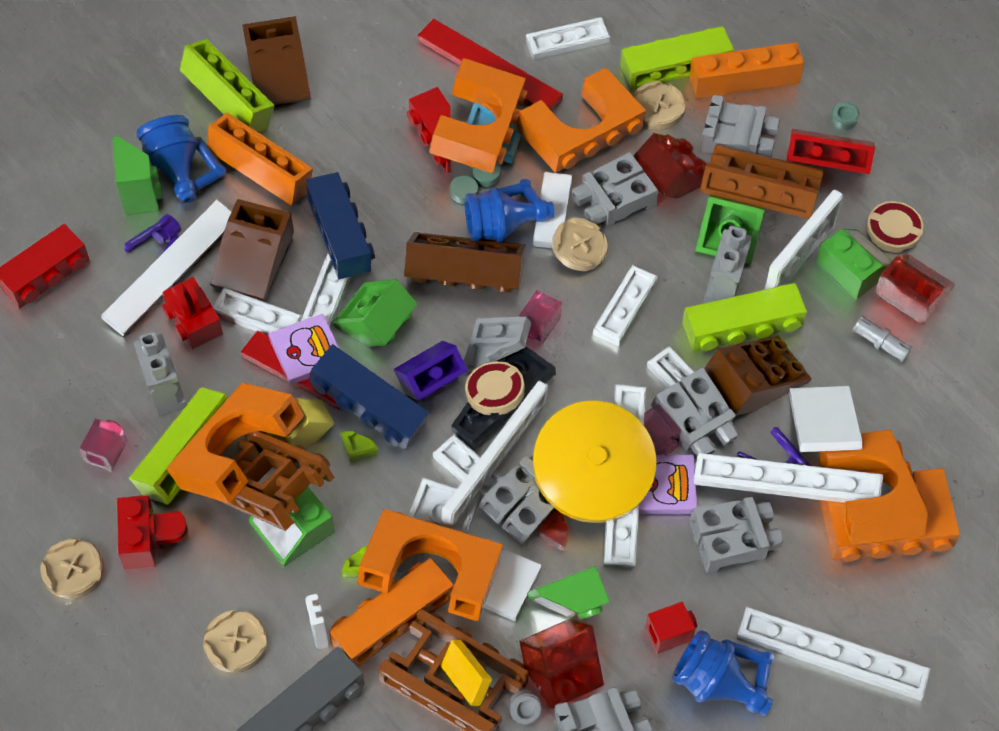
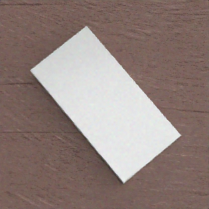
M834 189L770 265L765 290L787 285L834 229L843 194Z

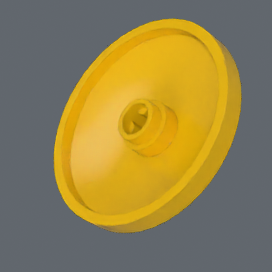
M582 401L562 408L545 423L534 446L533 472L541 493L559 512L578 521L603 523L627 515L645 498L655 477L656 452L647 429L632 413L609 402Z

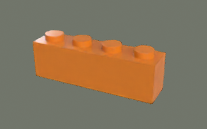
M797 42L692 57L689 79L695 99L799 84L804 60Z
M225 113L209 125L207 146L215 156L291 206L307 195L306 179L312 178L313 168L229 113Z
M431 558L424 563L418 562L409 569L406 576L399 581H392L388 594L382 592L374 599L368 598L364 600L353 614L348 617L343 616L335 621L329 630L331 643L335 648L338 646L359 667L408 632L410 624L416 620L420 609L428 613L429 611L435 612L449 602L454 585Z

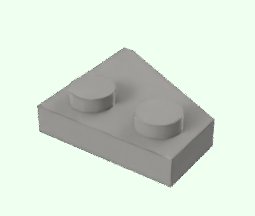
M526 316L477 318L464 358L467 372H472L482 364L497 361L525 348L532 322Z

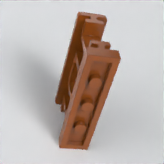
M716 144L710 163L707 162L700 192L810 219L824 171Z
M256 431L245 434L247 440L240 439L237 442L241 452L233 460L236 461L249 482L230 504L222 503L286 531L294 523L289 513L293 512L296 514L300 510L294 500L310 484L322 487L324 484L323 480L331 482L335 478L329 469L330 463L320 453H310L300 445L293 446L280 437L276 439L269 436L266 432ZM272 467L277 469L263 484L258 482Z
M420 609L416 620L410 624V633L420 639L406 659L393 651L390 653L388 661L384 659L378 668L379 681L462 731H495L502 722V716L491 709L504 689L515 694L521 691L523 687H526L529 680V672L526 670L525 665L514 658L508 660L503 657L489 643L484 642L481 644L472 639L471 634L461 627L454 628L445 623L444 618L436 612L429 611L428 613ZM432 634L447 642L438 656L426 649L432 640ZM452 640H461L485 671L486 666L501 674L493 688L489 686L484 697L485 701L479 708V715L463 706L466 699L459 690L437 678L442 670L441 664ZM418 659L430 666V669L424 676V682L409 674Z

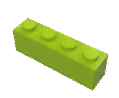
M724 26L707 28L703 31L681 34L676 37L659 39L650 43L632 45L621 49L620 67L629 90H634L648 82L661 81L665 83L689 77L692 57L732 52L734 48Z
M207 38L185 45L180 71L223 114L229 113L258 133L267 130L274 104Z
M796 283L686 307L682 324L692 351H709L720 345L729 343L735 345L755 337L766 338L777 332L795 331L803 327L807 310Z
M203 387L198 390L129 477L142 495H148L149 499L167 505L172 501L180 488L166 468L228 399L225 393Z

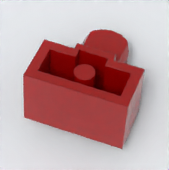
M194 277L162 292L165 303L161 306L167 319H174L177 324L174 328L179 339L182 342L186 340L191 349L223 335L220 319Z
M148 495L117 498L118 555L124 570L155 567V549H160L159 544L182 542L187 537L188 526L185 516L181 512L154 514Z

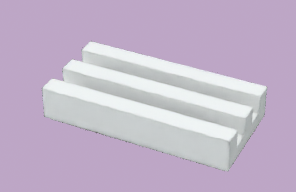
M670 346L647 361V367L667 388L675 384L674 380L680 383L683 378L666 361V357L686 377L694 373Z
M318 595L306 596L305 601L315 646L318 650L327 648L329 645Z

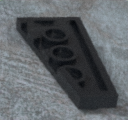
M527 346L497 360V362H506L516 367L522 374L525 385L523 400L515 409L501 415L499 413L484 415L474 410L467 402L451 425L452 432L474 449L518 409L538 381L546 384L556 375L555 366Z

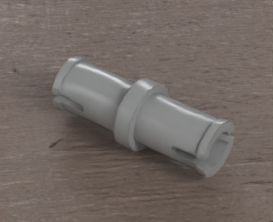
M863 315L852 330L854 333L856 332L872 342L874 348L877 350L883 349L900 360V362L904 361L912 349L911 345L909 346L890 334L891 330L888 328L882 329Z

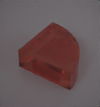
M554 508L537 531V536L563 551L568 540V528L563 515Z

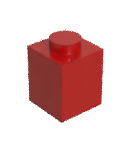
M683 601L649 613L646 620V629L658 654L689 643L693 639L695 630L698 627L695 615L691 610L687 611Z

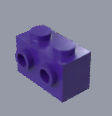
M443 340L393 369L405 395L416 400L430 396L435 390L454 382L459 376L468 371L457 346Z

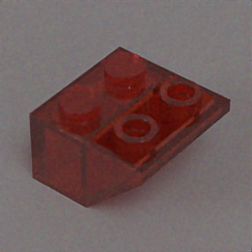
M653 133L633 155L663 196L679 199L701 187L707 163L693 153V146L684 138L678 139L669 134Z
M906 253L896 256L880 275L875 294L919 323L924 324L954 288L955 283Z
M569 618L519 640L524 668L529 672L530 679L550 708L554 709L555 705L569 702L604 685L592 625Z

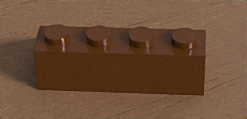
M414 232L406 244L404 277H411V281L426 283L429 279L438 280L439 284L445 286L465 283L472 289H484L485 286L496 287V290L500 292H513V289H519L526 244L499 243L483 239L476 242L465 237Z

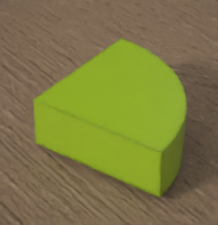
M354 431L340 432L350 462L379 454L378 447L371 438L356 434Z
M367 546L359 548L357 552L346 559L342 567V577H358L359 565Z

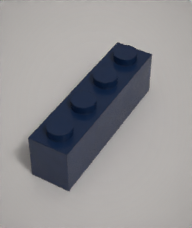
M339 172L306 179L307 200L338 280L371 272V260L375 259L374 249L371 242L367 243L365 240L367 238L364 223H359L357 220L359 217L355 202H350L349 200L351 196L347 182H342Z
M334 344L328 348L311 369L309 382L318 393L329 395L342 410L346 412L351 411L357 415L366 427L370 429L375 428L381 432L384 438L393 446H400L405 450L426 424L430 412Z

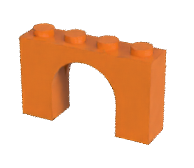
M463 58L455 78L452 95L486 107L495 116L496 121L487 125H471L441 115L433 134L429 153L493 174L496 164L502 165L507 150V148L503 147V144L509 145L514 129L509 127L511 124L516 126L519 111H521L517 109V105L523 106L527 90H524L523 86L526 78Z
M607 67L585 78L581 94L600 116L602 122L597 126L587 129L570 127L561 122L542 100L519 111L516 129L555 173L565 168L573 167L578 161L594 156L599 150L615 145L620 139L629 134H636L643 127L646 110Z
M242 382L166 469L180 489L230 504L249 481L235 460L222 457L225 449L239 437L256 431L287 437L305 415L292 394Z
M891 429L861 433L862 449L819 451L818 461L820 467L883 474L882 482L892 490L890 493L880 497L845 501L843 525L851 546L925 536L926 524L931 520L930 508L921 499L920 485L918 482L913 481L911 465L908 461L904 460L902 445L900 441L895 440Z
M944 469L919 470L912 473L913 481L918 482L920 485L923 503H927L930 508L931 520L926 524L925 536L851 546L843 525L845 503L820 500L832 559H842L843 561L851 562L858 560L860 557L873 556L880 559L897 553L915 555L925 550L945 552L954 548L960 536V531Z
M383 509L359 565L357 585L388 594L397 569L405 559L421 553L435 554L448 560L458 574L451 592L448 612L479 621L500 564L503 544L496 543L490 539L469 535L460 530L439 526L430 521L406 516L400 512Z

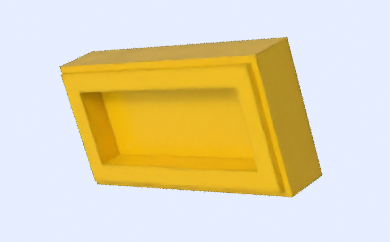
M452 640L442 661L441 668L471 706H481L492 678L461 640Z

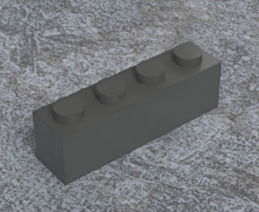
M337 646L238 728L237 731H313V728L322 720L324 722L330 720L337 713L338 707L347 699L351 701L362 692L365 685L363 673Z

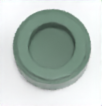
M842 102L833 107L831 122L835 127L849 130L856 126L859 118V110L851 103Z
M498 163L493 174L473 167V179L478 185L491 187L499 182L501 170Z
M458 176L450 184V196L457 203L465 204V195L468 193L478 194L477 182L470 176Z

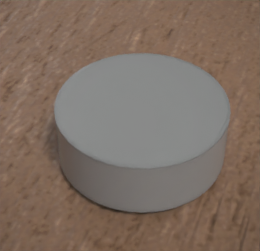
M530 690L518 691L509 700V712L512 718L519 724L528 725L534 723L542 713V704L539 697Z

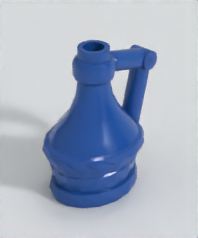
M169 115L157 118L137 129L136 137L141 141L142 151L149 155L151 166H156L158 170L170 178L174 184V193L182 204L194 201L197 198V190L224 177L226 168L220 164L201 137L193 135L189 129V120L184 115ZM197 149L211 171L192 181L190 178V168Z
M522 179L518 184L499 189L494 187L487 192L477 195L468 193L465 195V216L471 241L476 242L481 239H489L501 243L518 227L534 220L536 222H546L548 219L554 218L553 202L542 200L531 187V181L528 179ZM521 194L530 203L520 202L511 197Z
M700 630L690 641L679 659L672 675V680L676 684L684 685L694 695V699L697 702L734 700L745 704L746 709L752 713H759L764 716L770 710L774 701L766 692L774 656L769 651L761 652L728 639L721 642L710 638L706 631ZM736 656L757 663L755 687L742 673Z

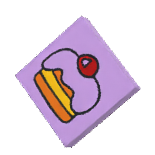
M323 313L268 333L269 340L290 385L309 379L311 369L332 344L338 347Z
M656 455L655 477L650 490L639 504V514H691L693 508H697L696 485H694V455Z

